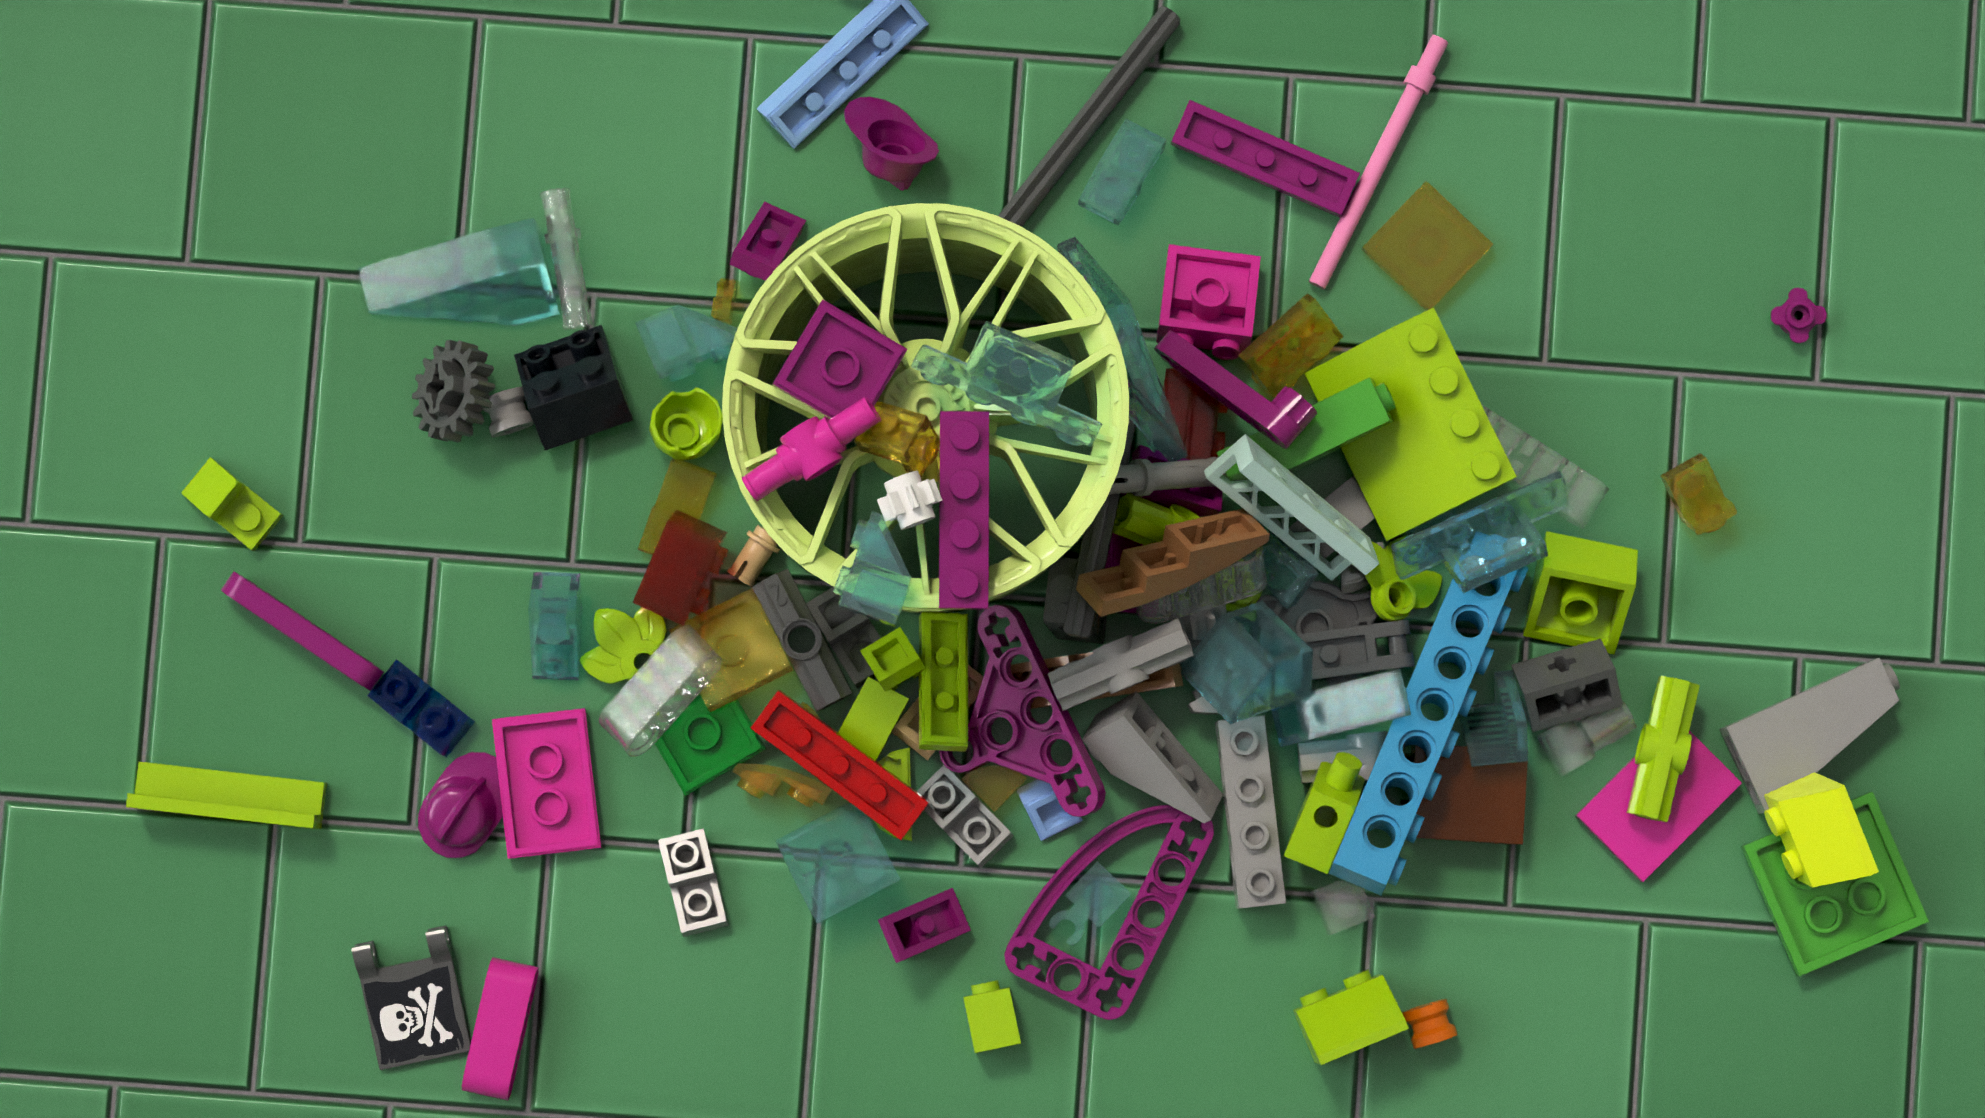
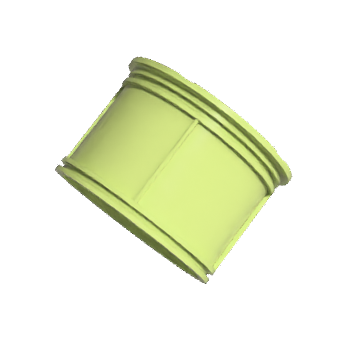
M916 203L888 206L840 221L801 245L773 271L759 288L746 309L735 333L724 376L722 417L726 447L739 488L754 516L768 535L789 557L827 584L867 603L912 613L965 610L939 609V578H929L924 523L915 526L921 578L889 575L859 565L898 524L897 520L885 522L883 519L846 559L824 545L853 473L857 468L865 464L874 462L881 470L893 478L918 470L922 481L935 479L940 493V411H989V455L1000 457L1008 463L1046 529L1034 541L1024 546L989 517V534L1010 550L1013 555L989 566L988 603L1003 598L1029 584L1076 544L1096 518L1117 477L1125 450L1129 425V389L1122 350L1111 320L1090 285L1062 254L1040 237L997 215L950 204ZM915 272H937L948 319L943 341L917 339L900 343L893 325L897 275ZM951 273L984 281L962 313ZM884 278L878 319L852 291ZM993 285L1006 290L1009 294L985 335L969 354L962 347L971 318ZM844 296L872 329L907 348V352L874 406L881 421L859 435L862 444L840 453L843 459L836 465L841 464L814 536H812L786 507L777 489L761 500L756 501L744 485L742 477L777 454L776 448L768 451L767 417L770 399L808 418L817 416L820 420L825 417L774 387L773 382L786 356L792 352L797 343L796 340L805 330L822 299L832 305ZM1016 298L1025 302L1048 323L1047 325L997 334ZM1060 337L1076 365L1020 401L998 402L996 388L985 369L992 357L1004 348ZM1082 377L1090 406L1092 431L1033 414L1030 411ZM1027 423L1090 440L1091 452L1090 455L1008 439L995 434L997 427ZM1018 452L1087 464L1078 488L1056 519L1051 514Z

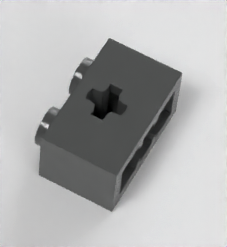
M1601 639L1511 665L1519 702L1533 732L1623 706L1616 670Z

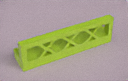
M138 762L135 794L127 793L126 807L321 829L327 783Z

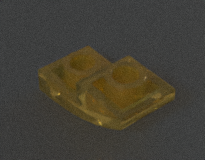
M737 764L732 771L741 777L737 786L760 800L765 792L775 797L784 782L791 785L786 794L808 808H811L815 801L824 806L833 792V789L810 777L780 767L762 764Z

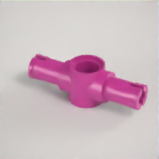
M863 397L831 419H828L826 416L820 420L817 416L812 417L780 438L782 445L776 448L777 454L744 475L742 481L756 501L761 500L793 479L797 482L802 478L806 482L810 481L838 464L843 459L840 453L847 449L846 444L880 422L881 418L867 397Z

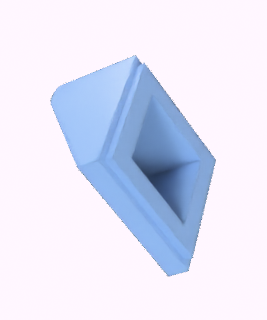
M1036 779L1017 789L1021 802L1041 841L1083 821L1081 817L1072 816L1064 811L1050 783Z

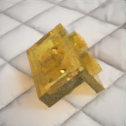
M1307 293L1238 356L1252 373L1251 378L1255 384L1275 398L1285 386L1292 388L1298 378L1314 363L1326 357L1331 352L1332 347L1344 336L1317 300Z

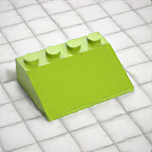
M1434 307L1304 373L1318 402L1369 377L1374 379L1377 386L1385 383L1397 408L1389 411L1394 420L1393 422L1341 448L1386 541L1488 493L1517 477Z

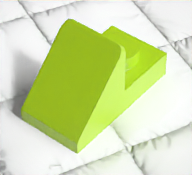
M211 457L181 492L208 518L216 521L252 551L258 548L284 516Z

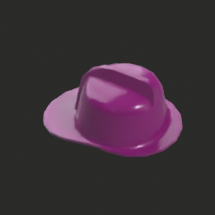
M859 97L850 101L844 110L845 122L862 142V159L865 169L875 177L890 182L899 190H907L911 186L913 179L922 170L923 165L935 160L939 154L937 143L924 133L906 112L893 103L874 97Z
M470 752L456 758L444 770L424 799L418 813V829L423 841L433 852L447 858H463L475 853L487 841L503 818L496 757L485 752Z

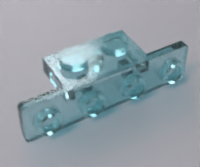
M988 321L985 322L968 363L925 344L922 345L912 362L911 367L920 371L921 376L927 381L937 385L950 384L965 391L966 396L976 403L987 406L995 404L1010 411L1011 416L1021 423L1032 426L1040 424L1055 431L1059 439L1071 445L1080 446L1085 444L1092 446L1102 427L1101 422L1059 404L1076 360Z
M1556 471L1543 478L1535 479L1525 486L1495 497L1482 505L1452 516L1439 524L1416 534H1411L1392 544L1391 550L1398 577L1401 580H1405L1443 563L1461 591L1466 593L1547 557L1546 542L1532 523L1568 507L1569 501L1564 476L1560 471Z

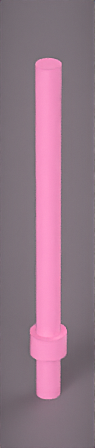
M1432 35L1417 66H1411L1403 82L1406 88L1308 281L1312 285L1323 290L1326 289L1422 95L1429 94L1436 80V76L1433 73L1448 45L1445 39Z

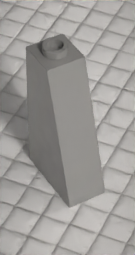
M1880 658L1867 661L1719 729L1758 814H1763L1765 810L1769 809L1764 797L1765 794L1811 773H1817L1899 701L1895 691L1900 689V684L1894 670L1888 663L1883 665Z

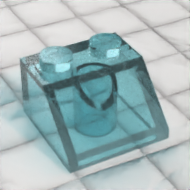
M850 802L775 840L817 924L901 880L869 817Z

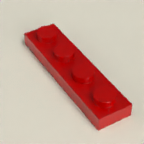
M781 690L776 692L750 727L900 840L904 838L930 803L928 799Z

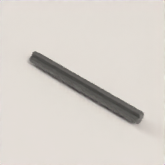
M1165 6L1158 9L998 215L999 217L1021 227L1026 223L1179 26L1180 18L1175 12Z

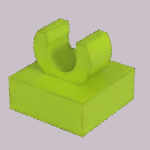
M901 627L860 650L885 692L890 689L896 690L898 684L911 676L916 678L919 676V672L925 669L920 657Z

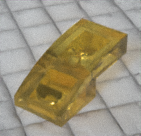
M673 458L670 461L657 501L651 509L637 550L681 566L700 522L717 473L684 460Z

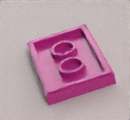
M585 708L492 719L508 859L601 848Z
M1690 730L1689 734L1692 735L1691 748L1684 772L1678 776L1675 797H1673L1668 822L1650 820L1626 813L1638 764H1635V756L1575 815L1640 882H1644L1742 784Z

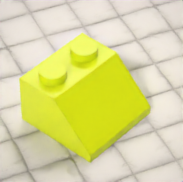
M1814 772L1764 795L1769 809L1764 811L1765 818L1772 833L1776 837L1780 835L1786 852L1782 853L1781 857L1792 879L1797 878L1813 888L1867 877L1879 872L1845 785Z

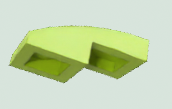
M868 677L838 733L877 761L910 699L892 689L885 692L878 681Z

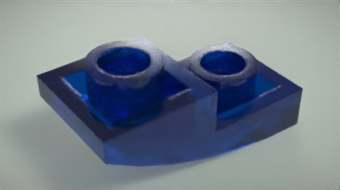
M397 659L367 695L445 758L448 757L475 723L471 717Z

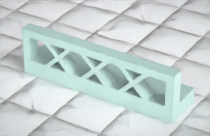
M1246 434L1204 470L1206 479L1331 581L1351 564L1364 575H1367L1379 565L1369 536ZM1237 463L1240 473L1249 480L1230 481L1223 474ZM1258 491L1265 492L1281 506H1260L1257 503ZM1289 517H1295L1311 531L1292 532L1289 529ZM1320 543H1327L1339 555L1332 561H1327L1320 555Z

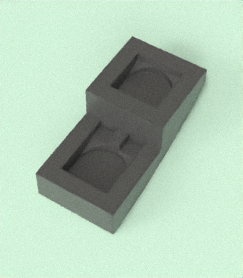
M832 587L807 602L806 604L813 618L856 688L858 689L863 686L868 677L876 678L860 650L879 640L880 636L856 597Z

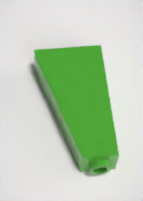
M1369 377L1312 405L1318 414L1286 450L1261 432H1257L1249 436V438L1293 473L1393 422L1394 420L1389 411L1397 407L1386 384L1382 383L1377 386L1374 379ZM1232 445L1216 452L1218 457H1220ZM1237 463L1226 471L1230 481L1249 480L1240 473Z

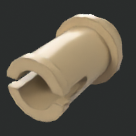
M759 525L756 526L753 532L748 530L747 535L750 538L731 568L727 571L750 587L754 586L755 580L772 553L778 554L780 551L777 548V543Z

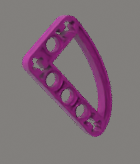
M1170 805L1153 806L1136 811L1101 830L1069 857L1032 902L1006 947L1004 957L1008 969L1016 976L1100 1018L1111 1020L1124 1015L1212 841L1214 834L1212 821L1201 822L1200 829L1206 832L1203 840L1195 838L1187 850L1197 853L1193 862L1182 853L1168 851V846L1172 840L1176 845L1180 846L1185 837V832L1179 829L1182 821L1190 823L1194 819ZM1172 823L1100 970L1033 937L1062 893L1098 855L1120 839L1137 830L1152 825ZM1167 859H1177L1185 867V877L1176 886L1165 885L1159 878V866ZM1146 901H1156L1164 909V920L1155 928L1144 927L1138 920V908ZM1027 943H1031L1035 946L1033 954L1046 961L1047 952L1057 955V958L1048 967L1045 982L1035 978L1041 969L1031 964H1027L1024 970L1016 967L1017 958L1012 955L1015 947L1024 948ZM1125 943H1136L1143 951V962L1135 970L1123 969L1117 962V951ZM1062 964H1073L1081 973L1080 984L1072 991L1060 990L1054 983V972ZM1111 966L1121 976L1134 978V982L1131 988H1128L1123 982L1121 983L1117 991V996L1123 1000L1119 1008L1111 1006L1105 1012L1100 1009L1102 1001L1096 997L1099 989L1107 991L1110 988L1114 978L1105 977V973L1108 967Z

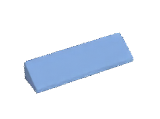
M873 0L757 108L758 112L795 149L929 25L928 22L909 0Z

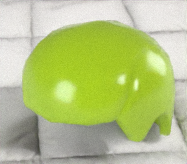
M696 387L689 392L682 393L672 391L653 409L649 431L655 446L670 457L677 460L700 458L718 442L723 422L722 411L718 400L701 388Z

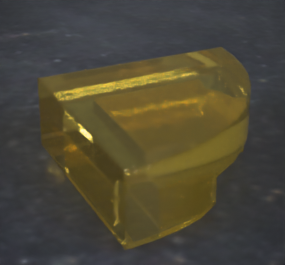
M720 278L717 281L716 297L713 298L711 317L715 324L732 326L737 287L736 279Z
M993 765L978 768L961 780L987 806L996 812L1027 778L1012 769Z

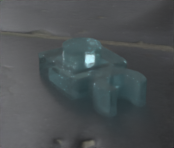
M1097 861L1065 895L1074 906L1069 911L1063 910L1053 915L1049 921V926L1053 929L1061 920L1068 919L1072 921L1075 931L1066 942L1070 946L1074 945L1082 938L1084 923L1088 919L1100 928L1131 893Z

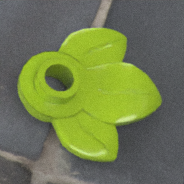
M1407 535L1391 541L1384 549L1377 543L1372 542L1379 565L1365 575L1372 587L1371 604L1377 615L1389 622L1399 621L1406 618L1412 609L1429 607L1439 593L1442 575L1429 570L1417 571L1412 537ZM1389 594H1390L1391 597H1392V601H1393L1392 603H1391V601H1390V599H1389Z
M649 603L641 606L633 618L617 609L605 608L596 610L594 615V632L600 646L586 652L580 658L583 668L599 681L608 684L617 683L625 679L639 686H650L657 683L664 676L668 664L666 653L662 648L667 632L666 624L659 611ZM640 654H648L652 658V666L647 671H639L635 666V660Z

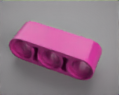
M492 957L467 1057L462 1091L506 1101L509 1100L535 994L539 967Z

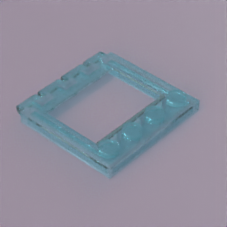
M1075 236L1062 241L1057 246L1058 252L1076 268L1098 296L1111 320L1120 343L1126 371L1129 372L1132 380L1131 382L1127 378L1129 419L1143 433L1152 452L1159 450L1169 462L1178 461L1188 456L1130 299Z

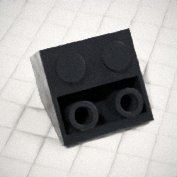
M602 325L576 331L570 336L544 345L532 346L528 350L514 355L528 410L545 451L633 421L628 400Z

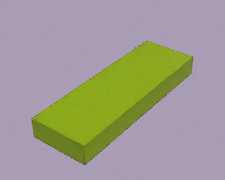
M922 611L919 616V657L925 669L919 672V749L965 752L968 748V614Z

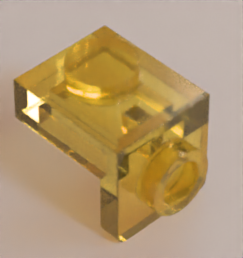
M877 401L874 407L881 421L856 437L855 442L860 451L902 463L907 473L918 470L920 477H922L928 465L935 461L940 446V439L927 415Z
M1701 453L1660 475L1681 521L1697 535L1718 530L1726 523L1727 519L1737 514L1734 504L1724 496L1708 459Z

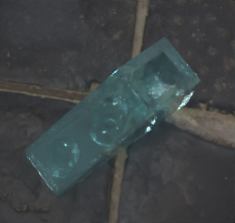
M1400 669L1269 702L1280 747L1317 740L1411 715L1407 691Z

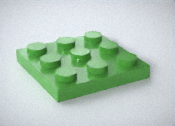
M1868 792L1851 799V802L1879 870L1874 875L1812 888L1797 878L1792 879L1788 874L1781 854L1786 852L1780 835L1776 837L1771 833L1741 846L1796 976L1807 974L1929 922L1873 792Z

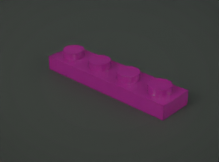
M1189 100L1170 144L1339 218L1342 216L1360 174L1192 100Z
M940 411V495L943 501L939 502V609L988 610L989 411Z

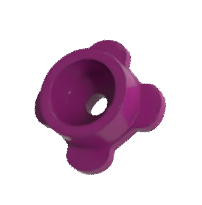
M1803 288L1790 290L1786 302L1782 306L1774 307L1770 313L1772 323L1779 325L1785 333L1789 334L1790 340L1794 343L1807 341L1810 330L1815 325L1824 323L1827 317L1825 308L1816 306L1809 300L1807 291ZM1796 311L1802 313L1803 317L1801 320H1797L1794 317Z

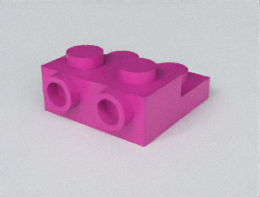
M1169 244L1156 343H1159L1171 330L1196 348L1212 350V354L1222 360H1234L1240 354L1248 355L1253 333L1261 256Z

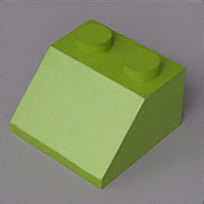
M1546 531L1535 568L1523 636L1569 646H1577L1601 639L1607 652L1615 654L1636 588L1638 550Z
M1368 969L1343 979L1346 988L1328 995L1324 987L1299 998L1302 1006L1293 1009V1012L1315 1063L1323 1065L1409 1029L1383 975L1378 974L1372 977Z

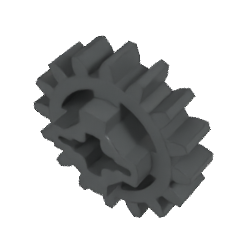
M446 340L444 347L436 345L433 348V360L423 359L422 362L426 370L423 375L417 374L415 380L418 382L417 391L412 393V399L419 400V405L413 411V416L422 418L419 429L428 432V437L458 443L461 441L462 435L467 437L473 435V423L480 425L484 423L481 412L483 407L491 408L492 405L488 397L489 392L495 389V384L488 382V377L494 371V367L485 364L488 354L478 350L477 345L460 340L458 342Z

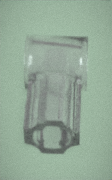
M1623 702L1621 707L1552 726L1536 736L1557 773L1562 777L1596 756L1595 752L1627 735L1630 731L1637 728V725L1625 702Z

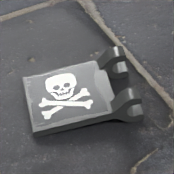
M447 925L429 928L425 932L431 955L428 958L378 967L374 940L355 944V947L351 948L355 967L361 982L379 1070L468 1052L470 1049L471 1041L454 967Z

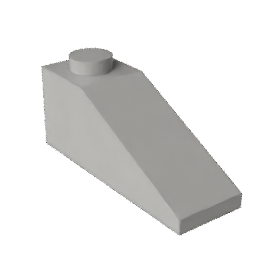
M1137 691L1094 716L1082 740L1087 745L1090 754L1100 761L1111 775L1202 823L1212 819L1223 793Z

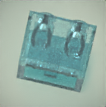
M1263 601L1223 614L1193 651L1195 656L1188 658L1181 666V675L1230 725L1311 696L1313 650Z

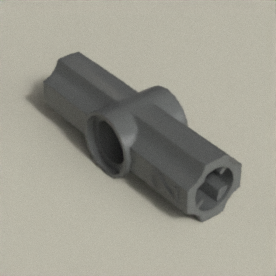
M789 569L776 573L753 586L752 589L816 712L853 694ZM798 628H808L815 634V644L808 652L797 653L790 647V636Z

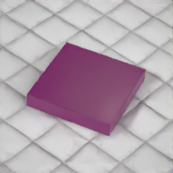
M822 299L774 380L773 386L831 419L863 397H867L875 406L906 354L907 348Z

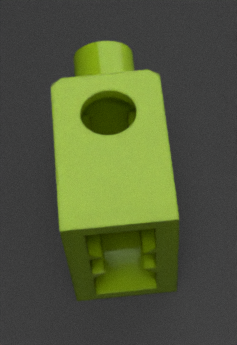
M1339 752L1336 754L1332 764L1329 762L1320 763L1298 813L1284 853L1285 857L1328 874L1353 816L1365 779L1358 775L1362 768V762L1356 756Z

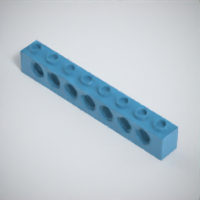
M1477 528L1473 529L1329 874L1380 896L1387 883L1394 886L1397 885L1407 861L1399 857L1405 840L1414 844L1425 818L1416 814L1423 798L1432 801L1442 777L1441 774L1434 772L1440 756L1447 759L1450 758L1459 737V732L1451 730L1458 714L1467 717L1477 691L1469 688L1475 672L1484 676L1493 655L1494 649L1486 646L1492 631L1499 634L1502 633L1512 609L1503 605L1509 590L1519 592L1529 567L1521 564L1526 552L1525 548ZM1477 580L1490 582L1494 586L1496 594L1492 596L1479 594L1474 589L1473 582ZM1460 621L1473 623L1477 627L1479 635L1472 638L1462 636L1456 629V623ZM1443 662L1454 663L1459 667L1462 676L1457 679H1448L1440 673L1438 665ZM1428 703L1435 704L1442 709L1444 718L1439 721L1428 720L1423 716L1420 707ZM1409 745L1419 746L1426 753L1427 760L1422 763L1410 762L1404 756L1403 748ZM1391 787L1403 789L1409 797V803L1402 806L1392 804L1387 799L1385 790ZM1374 829L1383 830L1390 836L1392 845L1386 848H1377L1369 842L1367 833Z

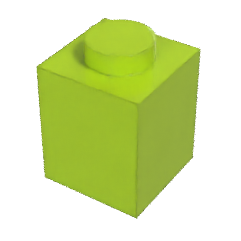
M998 980L971 985L972 995L963 996L975 1053L1021 1044L1010 988L1000 989Z

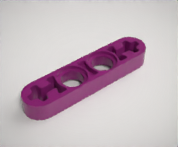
M233 571L222 587L221 591L366 689L371 691L384 673L383 670L237 572Z

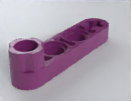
M1171 330L1154 348L1157 354L1172 368L1285 450L1318 414L1316 409L1303 396L1290 387L1285 386L1270 402Z

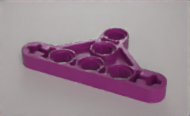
M1011 605L988 607V610H984L981 613L977 627L980 638L990 657L972 716L968 723V741L974 750L973 757L969 763L960 764L954 758L952 751L939 750L942 763L952 772L963 773L976 770L989 762H993L1050 783L1061 807L1072 816L1081 817L1096 813L1105 802L1106 792L1103 782L1068 709L1063 711L1056 698L1048 676L1050 672L1024 617L1018 609ZM996 615L999 618L1009 619L1010 625L1005 628V633L1010 642L1020 640L1021 647L1011 648L1002 653L1001 647L1010 645L1003 633L995 634L992 627L998 623ZM1020 654L1026 656L1032 664V673L1025 681L1017 680L1012 675L1010 669L1012 660ZM1037 697L1046 698L1052 706V716L1044 724L1035 721L1031 714V705ZM999 717L1007 719L1012 725L1013 734L1010 741L1006 744H1000L992 736V725ZM1058 739H1064L1072 747V759L1066 766L1058 765L1051 756V747ZM1081 767L1083 773L1074 775V778L1080 788L1089 787L1091 795L1086 798L1088 806L1084 802L1076 803L1074 801L1073 795L1078 792V787L1073 778L1063 780L1061 774L1075 771Z

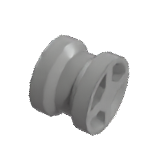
M516 387L490 395L488 400L492 403L491 408L483 407V411L489 413L491 419L489 430L492 437L508 435L534 425L530 412L527 411L524 403L526 399L523 387Z

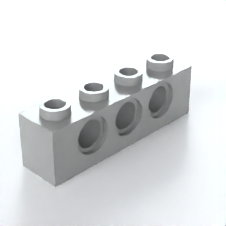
M1265 716L1219 720L1215 722L1236 909L1285 904L1286 898Z

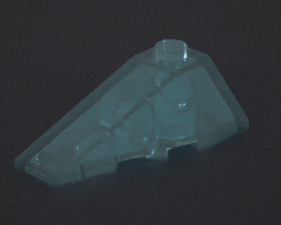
M534 218L489 228L358 268L369 314L450 319L462 322L499 323L500 325L510 326L522 325L560 315L540 227Z

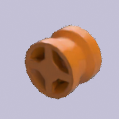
M1447 999L1427 1003L1402 1012L1406 1022L1412 1027L1413 1036L1411 1043L1413 1049L1435 1044L1458 1035L1455 1025L1449 1023L1446 1014L1449 1010Z

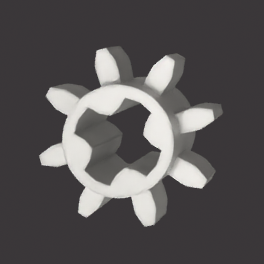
M918 470L885 482L884 486L887 496L877 499L884 521L890 520L891 522L897 520L901 530L920 525L935 518L932 506L943 501L935 479L922 481Z

